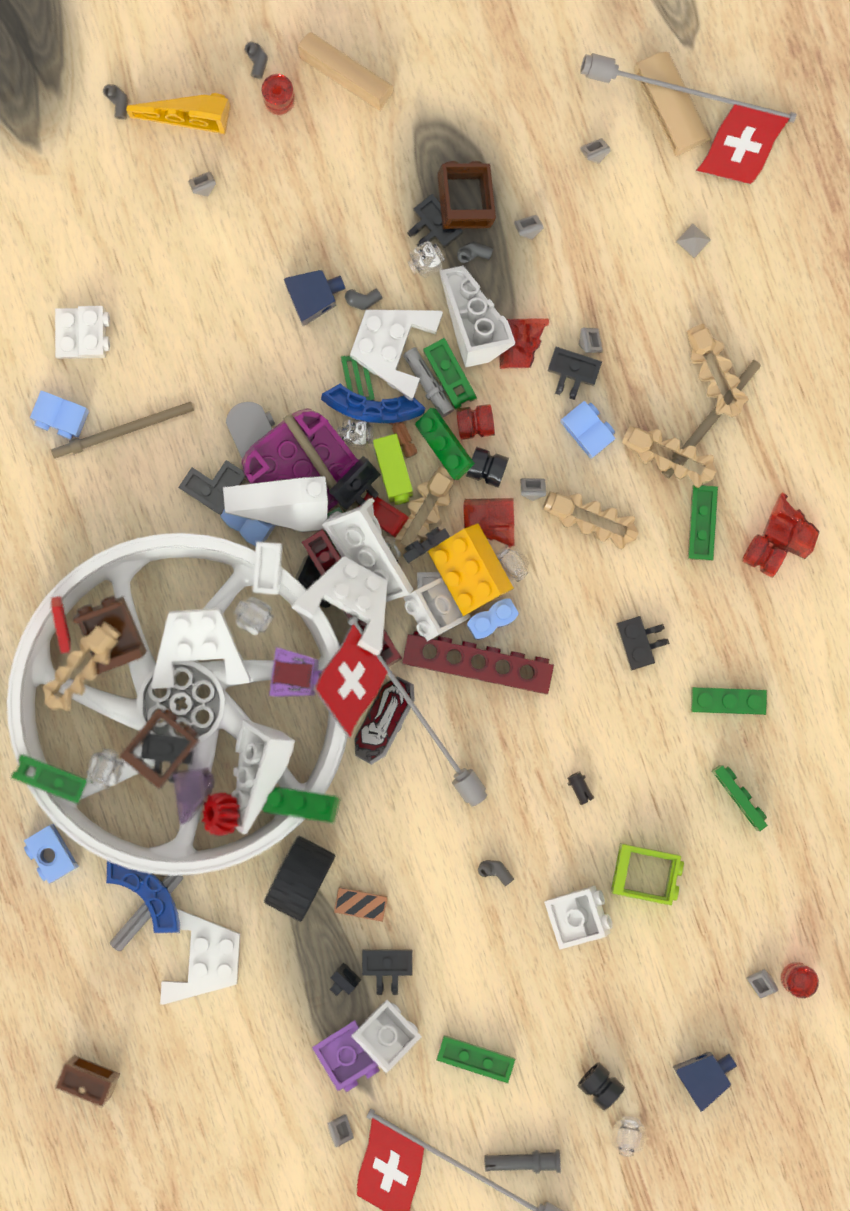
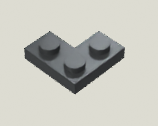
M226 460L213 480L192 467L178 488L221 515L225 509L223 487L239 486L246 476L241 469Z

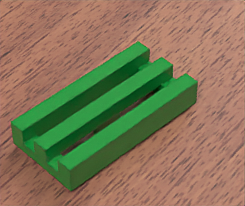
M341 356L347 389L353 392L347 362L352 361L358 394L364 396L357 362L350 356ZM363 367L369 394L366 400L374 401L369 370Z

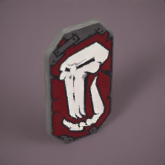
M397 676L396 679L414 703V684ZM392 680L382 686L355 737V756L371 765L386 756L411 709Z

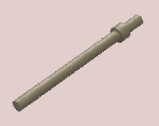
M756 360L751 362L739 377L741 382L737 389L741 391L761 367L760 363ZM728 390L723 398L725 403L730 405L734 398L732 392ZM716 406L681 449H685L688 446H696L722 415H716ZM675 452L672 455L673 459L671 461L684 465L689 458ZM670 468L666 472L662 471L661 473L669 479L674 470Z
M190 401L80 440L79 438L69 440L68 444L51 449L54 459L72 452L77 454L83 452L84 448L192 412L194 409Z
M288 414L283 420L321 477L325 476L326 485L330 490L337 482L293 415ZM352 505L347 510L341 506L344 513L354 509Z

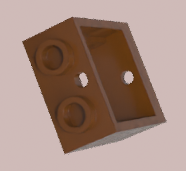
M449 161L442 164L437 176L443 229L491 228L496 220L490 163L472 161L459 164L456 161ZM448 179H479L482 209L451 210Z
M168 708L165 711L157 709L119 756L158 789H161L200 742L196 737L199 733L188 724L185 727L176 721L179 717ZM161 719L189 741V744L163 775L134 753Z
M74 1055L64 1064L55 1088L103 1107L111 1098L121 1073ZM81 1087H83V1088L85 1089V1092H84V1093H81V1092H80L79 1089H80Z

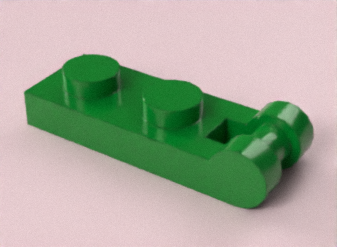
M445 338L423 349L455 410L461 408V404L477 399ZM462 386L464 392L456 395L454 389Z
M20 754L18 759L20 763L17 770L13 771L11 779L75 804L79 803L88 780ZM29 766L36 768L33 778L26 775Z

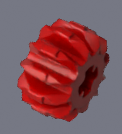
M227 792L208 795L207 801L203 803L204 811H202V822L205 823V830L216 836L234 833L235 827L239 825L238 817L241 816L239 814L240 805L237 804V797H233L232 794H227Z

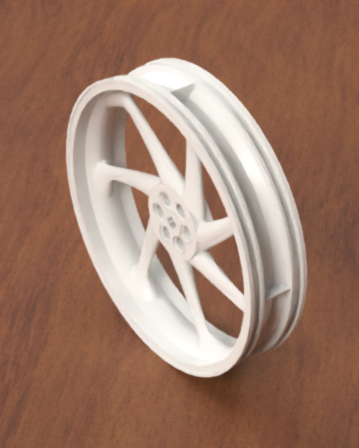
M187 533L158 534L115 545L88 559L64 577L44 598L22 634L13 659L7 696L8 726L17 764L19 765L20 763L18 762L20 754L47 764L39 742L36 726L35 696L38 685H46L48 682L56 680V670L53 668L50 654V640L56 631L51 611V597H62L65 615H67L84 595L104 580H109L112 583L115 598L124 597L147 650L143 658L128 663L137 698L130 699L84 684L85 692L83 695L72 694V699L138 731L143 728L157 709L165 711L168 708L179 717L176 720L178 723L184 722L199 733L196 737L200 742L194 748L193 763L191 765L188 764L185 800L178 834L175 839L168 843L151 848L142 847L122 840L103 830L79 811L77 804L35 787L27 786L39 806L50 819L71 839L88 851L129 869L165 875L200 874L239 864L267 850L285 838L305 820L275 815L271 822L235 842L200 851L193 847L214 762L219 729L225 730L237 740L243 720H251L225 691L228 687L240 685L227 684L225 660L199 662L198 660L173 662L175 687L167 688V693L163 698H158L155 695V689H151V683L156 662L150 652L136 613L130 581L150 561L165 558H199L232 566L233 574L203 608H221L222 613H224L244 587L253 586L255 551L225 539ZM281 568L279 594L292 606L306 590L286 570ZM319 606L311 619L296 611L303 619L321 654L318 670H323L340 648L335 632ZM243 660V664L251 677L250 683L272 679L274 660ZM181 672H186L189 676V682L185 686H180L176 680L177 675ZM69 678L66 683L61 685V689L58 692L64 695L65 689L69 688L75 680ZM201 685H208L211 690L209 697L206 699L198 696V689ZM185 697V703L188 707L186 709L182 708L179 711V704L176 702L178 699L183 700ZM201 710H207L210 714V719L206 724H201L197 719V715ZM330 712L328 714V726L324 744L308 781L302 784L299 783L286 767L277 782L280 788L325 794L338 771L348 738ZM165 721L160 724L157 723L149 733L185 738L177 735L175 729ZM142 744L134 751L140 758ZM120 759L100 772L86 778L88 781L80 800L113 786L108 785L110 780H107L113 768L116 771V778L120 775L119 782L139 773L124 760ZM143 759L151 767L154 766L155 760ZM119 764L122 765L121 775H120V771L118 772V770L120 769V767H118ZM29 766L26 775L33 778L36 768Z

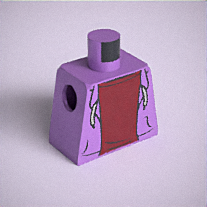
M276 648L269 696L315 695V684L322 670H318L319 660Z

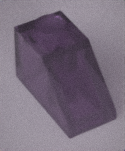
M209 767L180 770L173 774L180 824H186L192 820L207 800L208 795H211L215 783L212 773L210 774Z

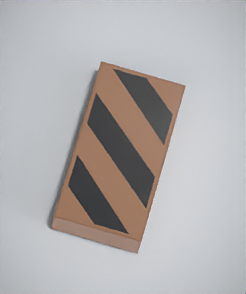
M339 887L334 913L383 922L387 896Z

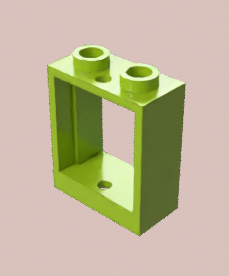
M397 433L373 440V447L389 503L395 502V505H401L410 502V497H413V489Z
M620 843L611 893L672 906L673 900L677 901L679 886L676 885L677 876H682L684 861H680L681 856L677 854ZM631 852L671 860L664 896L624 888Z

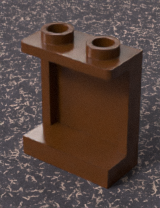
M115 596L107 597L100 601L101 605L93 608L91 604L81 607L73 618L74 624H79L84 637L90 635L97 625L101 626L104 622L110 624L120 633V636L117 638L119 640L118 643L110 651L109 663L102 664L96 662L97 675L141 659L147 652L123 596L117 599ZM91 650L92 657H94L96 653Z

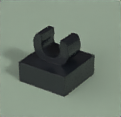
M343 962L331 976L335 983L329 990L336 996L342 990L349 995L362 979Z

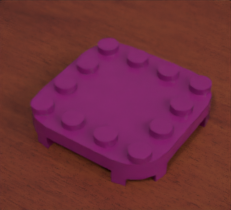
M309 408L293 413V417L335 481L338 482L359 460L334 430L329 421L320 413ZM284 420L254 443L245 453L241 462L243 472L250 484L321 477ZM326 485V489H327V500H328L327 512H328V511H329L330 509H332L335 505H337L338 502H337V501L335 500V498L328 492V491H329V488H328L327 485Z

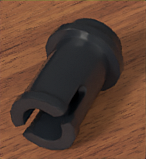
M579 771L567 778L569 781L567 784L573 788L579 804L583 805L588 800H593L594 796L584 780L586 776L582 775Z

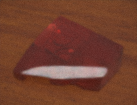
M506 319L513 334L515 345L500 354V369L531 368L535 359L534 353L542 342L540 337L544 327L549 325V319Z
M781 493L768 519L762 539L806 559L814 551L820 531L813 523L806 520L805 515L800 509L796 511L787 502L788 496L785 493Z
M514 498L464 500V529L478 523L487 539L491 541L493 539L506 544L507 548L515 549L511 547H515Z

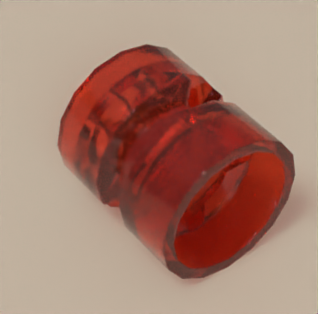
M273 74L264 80L261 92L265 107L269 112L276 115L288 113L295 103L292 82L282 74Z
M491 404L478 405L475 410H472L470 407L456 409L460 440L474 439L476 434H479L480 437L495 436Z
M756 534L748 546L742 562L751 567L759 565L761 573L773 578L781 567L788 550L777 544L769 546L767 538Z
M790 963L781 973L782 986L787 992L797 998L805 999L811 997L819 987L817 973L803 963Z

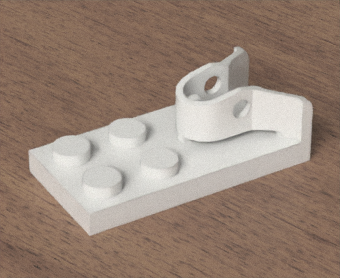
M370 498L361 507L345 513L338 511L332 513L322 525L341 557L345 556L388 580L386 602L409 595L413 588L381 535V527L374 516L373 502L375 500Z

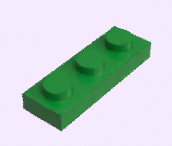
M429 408L415 423V426L453 480H459L475 464L436 408Z
M694 485L692 486L688 559L713 561L717 486L701 485L699 488Z
M691 688V712L766 715L767 690Z
M723 765L713 769L712 773L755 830L762 831L768 825L764 821L767 819L765 813L759 806L754 808L749 801L752 799L749 792L743 786L739 788L734 781L737 778L734 772L728 766L724 768Z
M274 787L272 792L269 793L262 811L270 814L334 823L340 798L333 795Z
M445 1035L436 1061L505 1083L509 1082L516 1060L514 1057Z

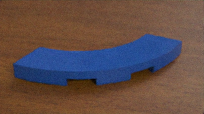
M341 383L322 393L321 400L334 410L351 418L371 423L403 422L419 417L425 412V407L415 398L413 401H410L406 397L401 396L392 399H382L381 402L366 400V397L350 391Z
M107 860L106 883L124 886L137 893L144 900L151 914L153 933H180V921L175 902L161 880L153 873L129 869Z

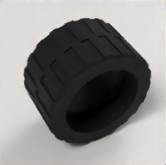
M298 836L284 859L265 897L264 903L299 922L303 921L336 857L335 854Z

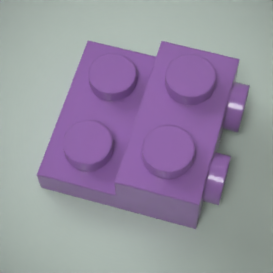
M356 1020L312 1047L337 1091L344 1088L345 1092H348L359 1085L357 1079L364 1075L368 1079L380 1071L379 1065L351 1036L359 1028Z

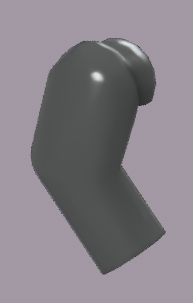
M248 42L245 45V52L254 63L251 76L262 79L268 57L258 43Z
M106 85L103 89V94L115 105L114 117L117 119H127L128 96L118 86Z
M470 242L458 250L457 257L462 263H467L477 256L490 260L494 248L477 242Z
M377 288L366 295L358 293L353 289L348 290L345 294L347 304L361 310H366L383 299Z
M485 860L478 867L480 876H497L504 886H507L514 880L501 861Z

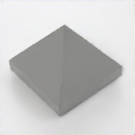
M598 139L580 147L585 157L596 163H600L611 151L603 139Z
M211 172L204 173L188 181L194 194L207 197L216 185Z
M537 215L514 222L520 236L533 239L543 229V225Z
M692 224L676 242L695 258L711 239Z
M581 328L579 346L586 353H601L603 351L598 328Z
M521 479L522 496L531 501L546 496L545 479Z
M765 969L747 977V980L760 999L778 991L772 976Z
M346 1114L328 1123L329 1134L335 1147H339L354 1138Z

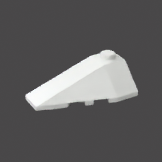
M459 266L440 270L458 348L465 368L489 363L514 346L515 340L508 321L494 308V303L481 292L480 286L466 268Z
M325 476L223 487L224 508L227 514L271 523V525L291 528L299 532L325 530L322 525L327 520L328 505Z
M243 720L235 750V752H239L238 768L234 767L233 776H237L236 790L232 792V796L237 797V804L240 805L239 814L241 815L238 817L239 825L235 829L242 834H247L265 804L269 793L272 792L286 769L295 740L282 731L248 720Z

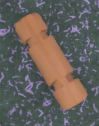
M404 422L389 423L390 426H393L394 434L397 433L399 444L403 447L402 451L405 457L410 458L416 455L417 449L414 443H411L412 439Z

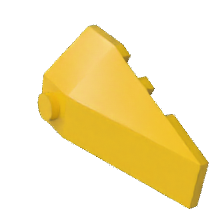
M211 93V96L197 95L127 105L126 110L131 118L225 134L230 103L224 95Z

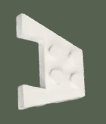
M366 310L350 357L374 375H378L385 380L393 389L396 388L408 400L413 401L420 378L397 371L398 363L411 327L436 335L443 312L432 310Z
M343 556L292 604L291 608L311 619L321 600L324 599L347 613L356 616L367 623L357 645L377 656L382 650L388 580Z
M221 608L180 610L168 613L151 689L175 687L173 663L175 661L225 659L227 684L250 683L251 677L243 664L240 652L236 648Z
M177 909L180 930H191L188 982L162 981L160 1004H168L237 985L240 933Z

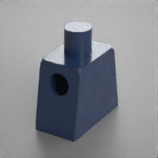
M323 270L284 278L286 288L302 326L307 325L334 308L336 301L333 294L346 289L340 275L326 280Z
M706 1052L677 1064L673 1068L702 1112L731 1086L725 1074L736 1068L737 1064L730 1054L717 1061L711 1052Z

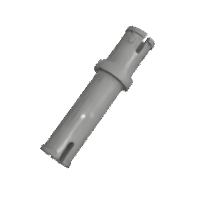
M414 347L404 353L403 357L416 377L420 378L419 382L426 392V398L431 400L441 417L443 418L453 412L454 408L444 394L443 386H439L417 348Z

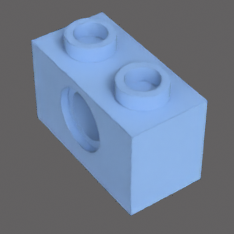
M54 824L45 827L24 840L26 854L31 860L35 859L39 866L37 868L39 876L43 881L47 880L49 884L79 867ZM47 848L52 849L55 853V858L52 862H48L44 858V851Z

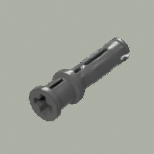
M535 1150L532 1154L485 1155V1172L533 1170V1172L538 1174L540 1171L556 1170L557 1173H561L560 1150L540 1153L539 1150Z

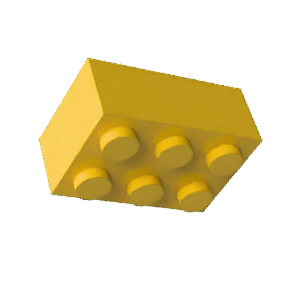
M478 523L461 530L428 551L463 616L480 609L514 589Z

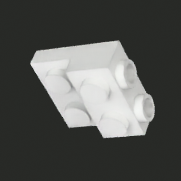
M78 306V308L55 309V357L57 359L106 358V351H110V338L106 336V327L110 326L109 312H106L103 306Z
M442 577L403 597L406 611L414 616L418 623V633L425 637L427 641L471 618L469 614L462 615Z
M596 886L577 890L570 894L545 901L559 949L604 938L611 933L610 929L613 927L612 920L609 914H604L602 907L605 904L604 895L601 890L597 891Z
M388 1000L383 1002L351 1035L385 1073L389 1072L422 1037L418 1033L417 1027L412 1022L407 1021L401 1015L400 1009Z

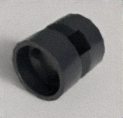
M476 447L472 457L475 464L468 470L466 477L477 481L483 478L486 484L499 488L509 458L497 453L491 456L490 451Z
M598 1062L586 1072L577 1086L586 1095H593V1102L605 1111L620 1097L625 1086L615 1077L609 1078L610 1072Z

